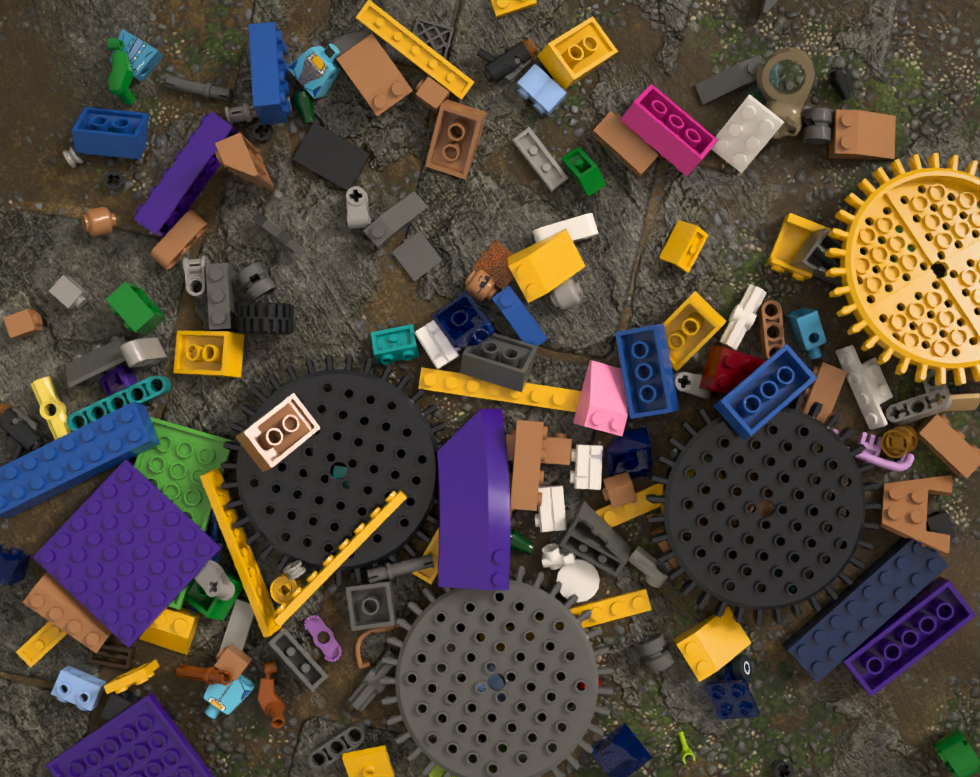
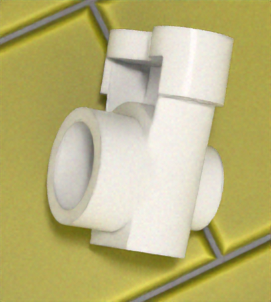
M556 543L547 544L542 548V564L544 568L550 567L551 570L561 568L562 565L576 564V554L565 548L560 549Z

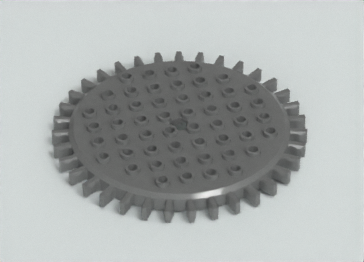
M520 565L516 571V579H509V590L443 587L445 593L437 598L432 590L426 587L422 591L424 596L430 601V604L425 610L413 601L408 604L409 609L418 616L415 622L411 624L403 618L397 619L395 623L407 630L408 633L404 640L395 636H389L387 642L392 646L400 648L399 657L384 656L382 658V663L396 666V675L380 678V684L396 685V695H388L381 701L382 705L398 703L400 713L389 717L387 724L395 725L403 721L407 731L399 734L395 740L396 743H404L412 737L413 741L417 744V747L410 751L407 759L412 761L422 752L430 759L424 766L423 775H428L433 767L438 765L445 770L441 777H450L451 775L456 777H542L541 775L548 771H551L554 777H563L562 771L557 767L563 760H567L571 767L576 770L580 767L578 759L571 754L576 746L581 747L587 753L591 754L593 752L591 744L582 738L587 730L602 736L604 730L599 725L591 722L593 714L599 713L603 716H610L611 712L608 707L596 704L597 695L609 696L614 694L612 687L598 685V676L613 674V667H597L595 658L608 654L610 650L608 646L592 648L589 640L599 636L602 630L601 627H594L590 631L585 632L581 623L589 619L592 612L587 609L582 611L580 615L574 616L569 609L577 602L578 596L575 593L569 596L565 603L555 598L562 587L560 581L553 584L551 591L548 593L540 588V584L544 580V573L539 571L535 576L534 583L531 585L523 582L525 568ZM497 593H502L504 595V599L502 601H498L496 599ZM518 602L523 603L524 608L523 610L519 611L516 609L515 605ZM468 603L474 605L475 609L473 611L467 610L466 606ZM542 612L544 618L537 620L535 617L536 613ZM493 613L495 618L492 621H488L486 615ZM438 614H444L445 620L443 622L438 621ZM510 622L515 626L511 631L506 628V624ZM562 622L564 624L563 629H556V623ZM459 623L465 625L464 631H459L457 629V625ZM532 632L534 639L528 640L526 634ZM478 633H483L485 635V639L483 641H479L477 639ZM434 634L436 637L435 641H429L428 635ZM548 642L554 643L552 650L546 648ZM498 643H503L505 649L500 651L496 646ZM448 644H454L455 650L449 651L447 648ZM521 652L525 655V658L518 660L516 655ZM568 652L574 653L575 656L572 660L566 658ZM469 653H473L475 655L474 661H469L467 659V655ZM419 654H424L426 656V660L424 662L419 661ZM539 662L545 664V668L543 670L537 669L536 665ZM493 663L495 670H488L487 665ZM444 664L446 670L443 672L439 671L438 665ZM559 672L565 674L563 680L557 679L556 676ZM494 673L501 674L505 678L503 688L500 690L492 689L488 685L490 675ZM509 673H514L515 679L510 681L508 680L507 675ZM410 674L416 676L415 682L409 681L408 677ZM459 674H464L466 679L464 681L458 680ZM579 682H583L585 684V688L579 690L577 688V684ZM534 683L536 687L534 690H529L527 685ZM434 684L436 691L431 692L428 686ZM478 684H485L486 689L484 691L478 690ZM548 693H554L556 695L555 699L549 700L547 698ZM454 694L456 696V700L453 702L448 699V695ZM498 694H505L506 699L500 701L497 697ZM570 702H573L576 705L574 710H569L567 708V705ZM524 703L526 709L523 711L519 710L518 704ZM424 704L427 707V710L425 712H421L419 710V705ZM475 704L476 710L470 711L468 705ZM544 713L546 715V719L542 721L539 720L537 717L538 714ZM444 714L447 717V720L441 722L439 720V715ZM495 714L496 720L490 721L488 715ZM513 723L517 728L514 731H510L508 725ZM560 723H564L566 725V729L559 730L558 725ZM460 724L466 725L467 730L462 732L459 730L458 726ZM533 733L537 738L534 741H530L528 735ZM480 734L486 735L487 739L486 741L482 742L479 740L478 736ZM435 735L437 741L431 742L429 736ZM554 743L557 746L556 750H549V744ZM500 744H505L507 746V749L505 751H500L498 746ZM450 745H455L457 747V750L455 752H451L449 750ZM520 754H525L527 759L520 761L518 757ZM470 755H476L477 760L471 762L469 760ZM490 765H496L497 770L495 772L490 771Z

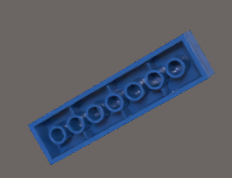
M134 401L0 467V517L10 518L121 464L125 459L129 460L160 445L146 406Z

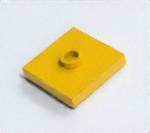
M385 745L342 754V760L349 777H395Z

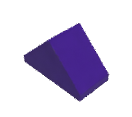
M126 365L117 366L99 380L107 397L138 383L132 369Z

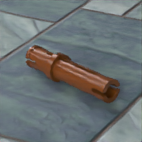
M180 664V667L176 669V675L179 678L205 681L209 685L220 684L227 686L229 685L228 682L232 680V674L229 671L217 670L215 667L203 668Z

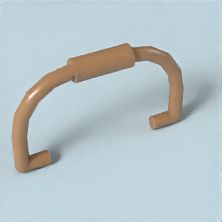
M395 624L394 626L365 630L358 637L355 644L358 668L371 667L370 662L362 663L360 654L361 643L367 635L396 630V628L401 627Z

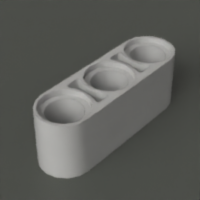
M158 338L135 339L120 346V350L129 368L150 366L167 358Z

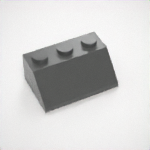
M477 328L462 354L460 373L522 392L529 379L538 346Z
M120 334L111 338V342L104 346L99 344L92 347L91 352L86 355L81 353L72 357V362L66 364L69 388H85L98 382L117 366H128L120 346L132 341V338Z

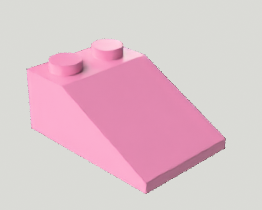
M590 360L573 423L623 436L628 417V403L621 368Z

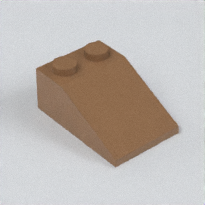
M372 33L336 58L376 116H379L412 92L400 71Z
M446 99L440 105L425 167L466 180L488 112Z
M836 109L833 112V123L829 125L832 129V141L829 143L828 158L894 160L896 116L862 110Z
M292 393L235 437L261 471L264 472L273 468L316 433L320 426L297 396Z

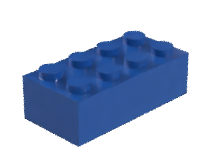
M275 22L248 24L252 96L255 112L261 125L288 123L287 114H291V109L286 94H289V84L285 79V74H288L287 61H284L287 47L286 42L283 41L282 31L277 29Z
M664 324L615 332L630 419L678 411L679 405Z
M786 344L719 400L714 407L737 434L745 440L796 398L817 377Z

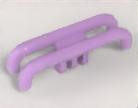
M831 429L836 435L839 434L837 429ZM861 432L857 444H864L866 449L854 456V459L870 462L875 466L897 472L905 471L911 467L914 461L913 454H905L899 457L896 462L881 458L879 454L882 437H878L876 444H874L875 435L870 434L866 442L867 433Z

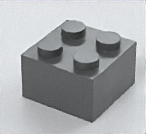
M385 579L371 584L369 581H364L361 584L349 583L346 586L351 631L394 626L396 624L397 614L392 580Z

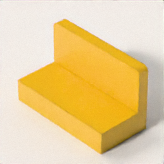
M679 220L659 258L689 273L709 235L697 225Z

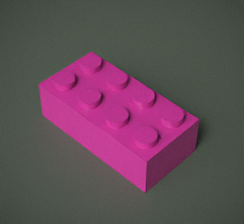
M652 84L632 103L620 119L630 130L639 135L645 143L652 146L663 158H666L678 171L684 173L687 177L718 141L717 138Z

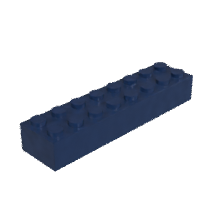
M902 537L857 577L851 585H848L838 594L836 600L833 599L782 646L808 675L818 683L949 565L934 549L928 546L925 548L921 546V543L913 539Z

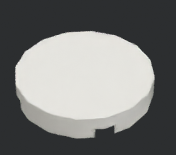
M576 558V564L562 565L557 573L556 582L560 581L562 583L560 593L563 597L568 599L569 596L575 593L578 596L577 602L579 603L587 601L595 595L599 588L600 579L598 571L593 564L585 559Z

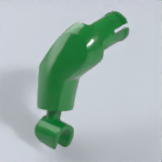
M108 38V49L115 51L111 55L112 69L107 80L108 88L111 94L118 95L125 105H131L135 102L136 98L129 89L133 78V70L128 53L122 52L125 44L117 38Z

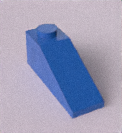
M507 286L492 298L493 303L523 342L539 346L547 340L545 334L510 286Z

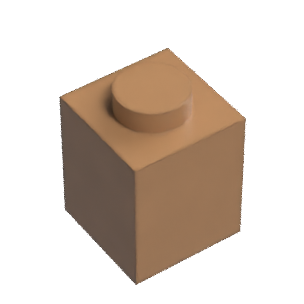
M427 77L425 81L421 80L415 89L417 100L437 114L439 113L440 105L450 98V92L430 77Z
M26 309L3 318L9 336L13 339H20L43 331L41 327L42 318L36 310Z
M628 472L603 479L605 488L601 490L605 501L609 500L612 508L637 501L633 483Z
M231 644L227 649L223 647L215 657L218 661L214 666L221 671H229L232 674V679L236 681L249 665L252 658Z

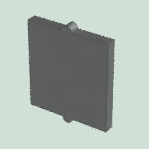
M418 231L408 240L404 239V243L392 251L414 282L426 273L430 274L431 269L443 261L421 231Z

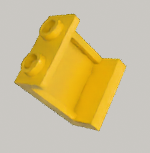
M789 213L784 218L767 264L772 266L771 269L778 273H784L785 271L792 274L791 277L796 280L804 281V279H810L813 275L812 273L788 264L812 232L825 228L829 231L831 229Z

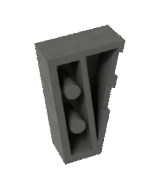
M583 501L568 524L567 530L564 531L559 546L615 577L619 575L626 565L631 547L585 501Z

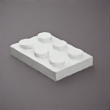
M749 94L715 138L718 141L711 149L742 173L783 125L784 121Z

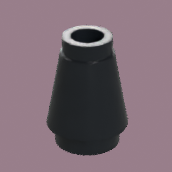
M846 66L829 73L831 77L829 80L842 101L854 96L850 70H847Z

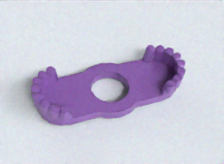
M311 615L307 617L304 621L305 630L310 632L315 645L320 647L324 653V659L330 662L338 660L342 650L334 637L333 631L327 627L320 616ZM325 631L329 634L330 640L327 643H321L318 640L320 632Z

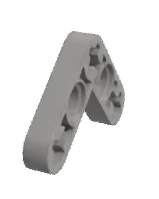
M927 369V376L923 381L926 393L890 405L886 410L887 419L894 425H903L948 410L952 404V399L947 382L941 386H930L929 380L935 376V370ZM940 396L943 398L941 405L937 403ZM927 400H929V401L931 402L930 405L932 406V408H930V406H929ZM921 402L924 404V409L921 412H913V407L916 403ZM898 410L900 414L899 418L896 419L894 415L896 414L895 411Z

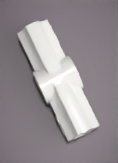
M749 284L740 303L734 307L730 314L729 323L720 337L719 343L732 350H737L746 331L753 325L757 317L756 312L767 292Z

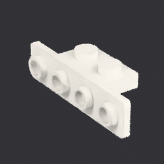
M853 345L836 350L835 353L842 369L847 371L846 378L869 429L872 430L886 426L888 423L880 404L892 398L893 395L877 363L876 357L861 363Z

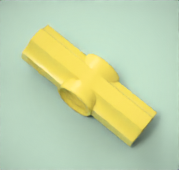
M47 376L31 383V387L40 405V414L46 419L54 439L57 440L73 432L67 424L66 406L60 401L51 378ZM51 405L56 407L55 415L50 413Z

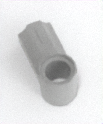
M640 546L628 558L631 564L645 574L647 583L655 588L662 586L668 579L666 574L672 569V566L667 561L660 563Z

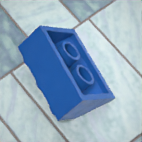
M85 107L71 130L75 152L87 155L121 157L131 160L140 159L147 143L149 113Z

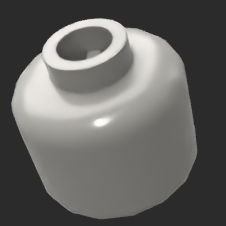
M569 278L550 291L549 294L556 308L559 307L562 310H566L580 303V295L583 294V290L579 282L574 283Z

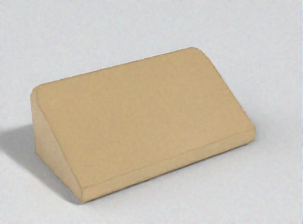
M980 393L951 394L952 404L944 412L975 410L980 404ZM942 396L938 397L937 403L939 405L942 404Z

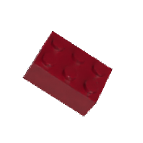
M710 346L699 388L725 396L766 360L725 347Z

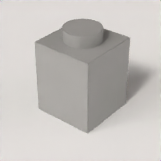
M62 275L49 290L68 309L73 310L81 308L86 303V297L89 295L75 280L65 275Z

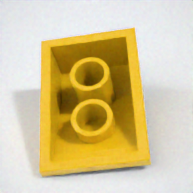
M592 16L548 43L537 57L555 82L563 90H566L618 51Z
M566 228L507 257L508 267L528 303L549 293L586 267Z
M696 291L663 323L671 365L676 371L726 322Z
M177 331L173 373L241 378L245 335L228 331Z
M726 606L721 618L713 614L673 639L699 682L720 670L751 644L741 625L733 620V612L729 606Z

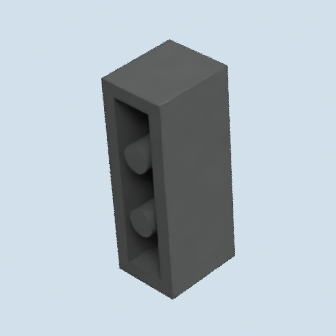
M229 263L205 264L209 330H237L233 265Z
M281 628L265 643L308 692H313L329 677L285 628Z

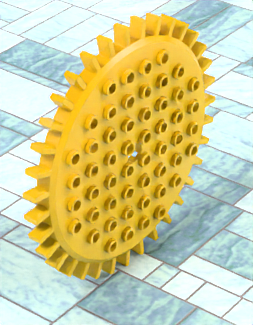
M933 153L928 157L929 168L922 169L919 155L915 154L908 159L911 171L905 173L900 160L897 159L890 164L895 176L893 179L890 180L882 167L872 173L880 185L879 188L875 189L866 178L857 185L867 196L864 201L853 193H850L844 199L856 209L853 215L842 209L836 213L835 218L848 224L846 231L838 228H833L829 231V237L843 242L841 249L830 248L825 251V256L840 259V268H831L825 272V275L831 278L841 277L843 287L835 288L829 292L830 297L846 296L849 305L842 307L836 314L838 317L853 312L858 323L852 325L847 333L852 335L860 332L862 328L870 337L861 346L863 351L874 347L877 343L884 349L879 355L878 364L882 365L889 361L891 355L900 359L895 374H904L909 364L917 366L915 382H922L926 379L927 369L935 370V386H941L946 384V371L953 370L955 385L960 386L966 384L964 369L970 368L975 382H979L980 209L977 207V203L980 204V178L975 176L978 161L973 160L966 166L965 172L957 170L958 155H953L948 159L947 168H940L938 153ZM918 188L923 190V194L919 193ZM947 195L951 196L952 201L948 200ZM903 198L906 204H903L900 199ZM930 206L935 208V212L931 211ZM883 209L888 211V215L884 214ZM959 214L964 216V220L960 218ZM913 216L917 218V223L914 222ZM866 219L871 222V226L866 224ZM942 224L947 226V230L943 229ZM895 227H899L902 233H897ZM972 232L976 234V238L972 236ZM925 235L929 236L930 241L926 240ZM878 238L883 240V244L878 242ZM955 242L958 243L959 249L955 247ZM908 245L914 248L913 252L908 250ZM860 249L865 250V255L860 253ZM937 253L941 254L942 260L937 257ZM890 256L894 257L895 263L890 261ZM967 261L971 263V267L967 265ZM934 263H941L945 267L946 271L943 278H936L937 276L933 273V270H930ZM920 264L924 265L925 270L920 269ZM873 267L877 269V274L872 271ZM950 272L954 274V278L949 275ZM902 275L907 277V281L902 279ZM932 283L937 285V289L932 287ZM885 286L889 287L890 292L885 291ZM962 290L966 292V297L963 296ZM915 293L919 295V300L914 297ZM867 297L872 299V304L867 302ZM945 301L949 303V308L944 305ZM897 304L902 307V311L897 309ZM974 309L978 310L979 315L974 313ZM927 312L931 313V319L927 317ZM879 316L884 317V322L879 320ZM957 320L961 321V327L957 325ZM910 323L914 325V330L910 329ZM940 331L944 333V338L939 335ZM969 339L974 341V345L969 343ZM922 342L926 343V349L922 347ZM952 350L956 351V357L952 355Z

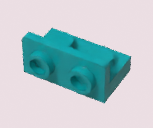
M413 324L371 332L373 352L377 364L388 365L394 361H408L420 356Z

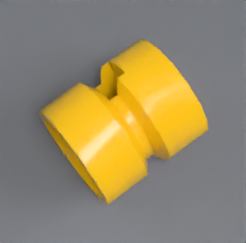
M283 573L271 584V597L279 604L283 602L288 604L292 599L290 595L299 586L303 588L302 579L288 580V573Z

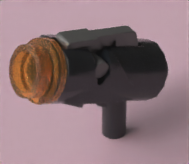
M530 38L527 40L523 39L519 43L504 49L505 52L501 55H492L483 48L479 49L477 56L488 62L484 65L486 70L483 71V74L489 83L493 81L496 84L503 79L511 81L531 64V60L538 54V50Z
M2 403L0 405V427L8 437L11 436L14 439L13 443L16 446L11 460L14 461L22 457L24 450L29 453L44 445L42 442L44 437L37 431L38 424L19 409Z

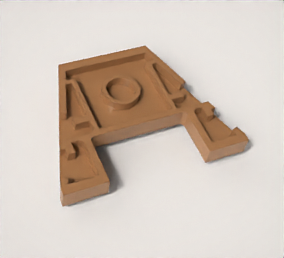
M946 475L885 483L882 490L880 527L906 539H913L921 543V546L925 548L928 546L938 551L940 555L947 557L950 552V535L926 530L928 493L951 496L953 476Z

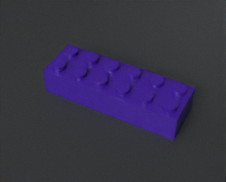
M212 111L209 115L206 114L202 118L201 126L197 132H193L189 136L187 146L176 154L174 164L163 172L161 182L150 190L148 200L136 210L134 220L157 236L164 238L187 213L221 166L215 155V151H217L215 143L239 133L232 125Z
M939 577L906 603L849 654L842 663L861 688L872 697L973 619L976 614L951 582Z

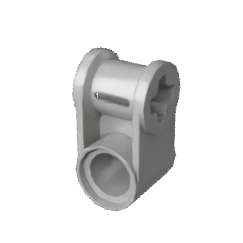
M353 186L346 193L348 228H367L371 224L368 195L361 187ZM356 192L362 195L358 202L352 199V196H356Z
M202 256L199 259L184 258L183 270L187 292L196 298L202 299L207 297L205 265L209 264L207 256ZM197 283H202V290L195 293L194 286Z
M677 372L673 375L677 391L705 399L711 398L712 392L699 388L702 378L701 374ZM683 378L686 381V385L681 386V383H678V379Z
M208 560L194 577L209 597H218L220 600L228 601L234 595V584L224 573L223 568L213 560Z

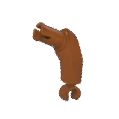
M268 661L263 665L265 676L260 677L257 698L265 714L270 716L272 727L281 728L285 723L283 716L285 705L280 696L275 692V678L270 677V674L277 673L275 661Z

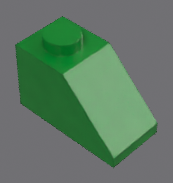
M579 146L561 158L577 185L588 197L606 186L598 166Z

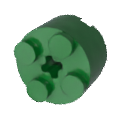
M959 729L949 733L932 745L953 777H971L980 772V760Z

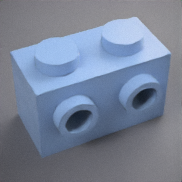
M68 665L60 671L51 695L56 696L57 700L61 702H70L77 705L76 707L82 711H92L98 706L105 690L103 686L108 682Z

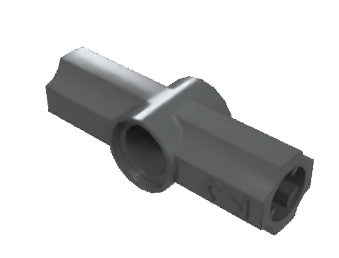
M389 649L384 656L398 658L399 654ZM381 659L376 666H373L362 679V683L348 699L351 705L363 712L377 694L379 695L386 687V685L380 684V678L392 676L396 672V666L386 665L382 663Z

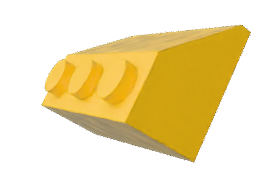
M168 606L139 639L187 655L201 613L183 607L179 610Z

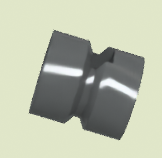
M828 108L805 109L803 123L807 126L803 129L802 141L808 144L830 143L832 141V129L829 125L833 123V110Z
M260 262L251 264L236 276L241 286L248 289L246 293L252 302L264 299L277 288L272 279L265 276L266 271Z
M662 633L647 636L636 644L641 656L646 657L644 663L651 674L665 670L675 662L670 650L665 649L667 644Z

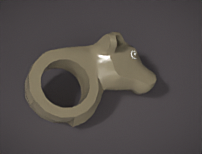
M795 47L778 49L771 54L764 65H758L756 73L758 87L767 100L765 107L784 121L783 125L771 139L796 136L802 126L801 110L815 79L813 62L807 53ZM786 59L795 60L800 63L805 71L802 82L797 87L789 90L779 89L774 86L769 76L773 66Z

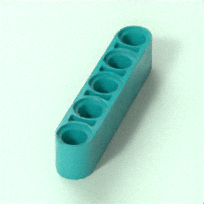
M151 376L72 413L67 420L68 427L72 431L81 428L77 424V419L80 416L84 419L83 426L99 419L97 416V409L99 407L104 411L103 416L118 410L116 401L119 398L123 400V407L134 401L144 405L167 394L171 389V382L165 376ZM157 380H161L163 384L160 391L155 389V382ZM138 389H141L143 392L141 400H138L135 396Z

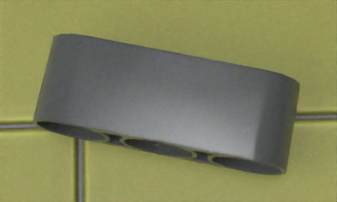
M354 721L315 746L308 758L311 768L321 770L342 757V754L348 753L360 745L366 735V726L360 721ZM353 729L359 730L361 736L353 737L350 731ZM338 741L343 745V748L336 749L332 743ZM314 754H322L325 760L318 761Z

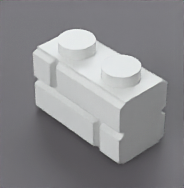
M434 319L414 333L438 370L460 356L458 351L461 349L455 339L450 341L446 333L450 331L444 321L439 322L437 319Z
M575 444V449H571V462H575L574 470H570V483H574L575 489L601 490L602 445Z
M563 486L539 487L538 492L542 493V504L538 506L539 514H534L535 526L540 527V532L567 530Z

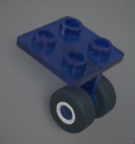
M736 655L731 663H727L715 672L718 681L706 682L705 689L721 720L754 718L760 715V711L746 682L752 676L750 659L746 655Z

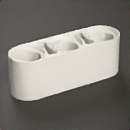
M593 213L584 214L532 231L536 243L565 228L573 242L599 234Z

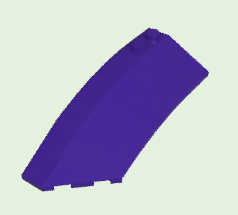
M479 409L466 424H463L437 450L439 483L437 586L478 590H509L510 487L502 409Z

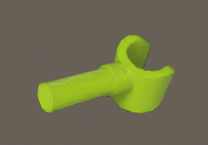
M683 731L678 732L682 745L680 754L683 762L686 764L685 757L687 755H691L695 762V755L692 749L688 747Z

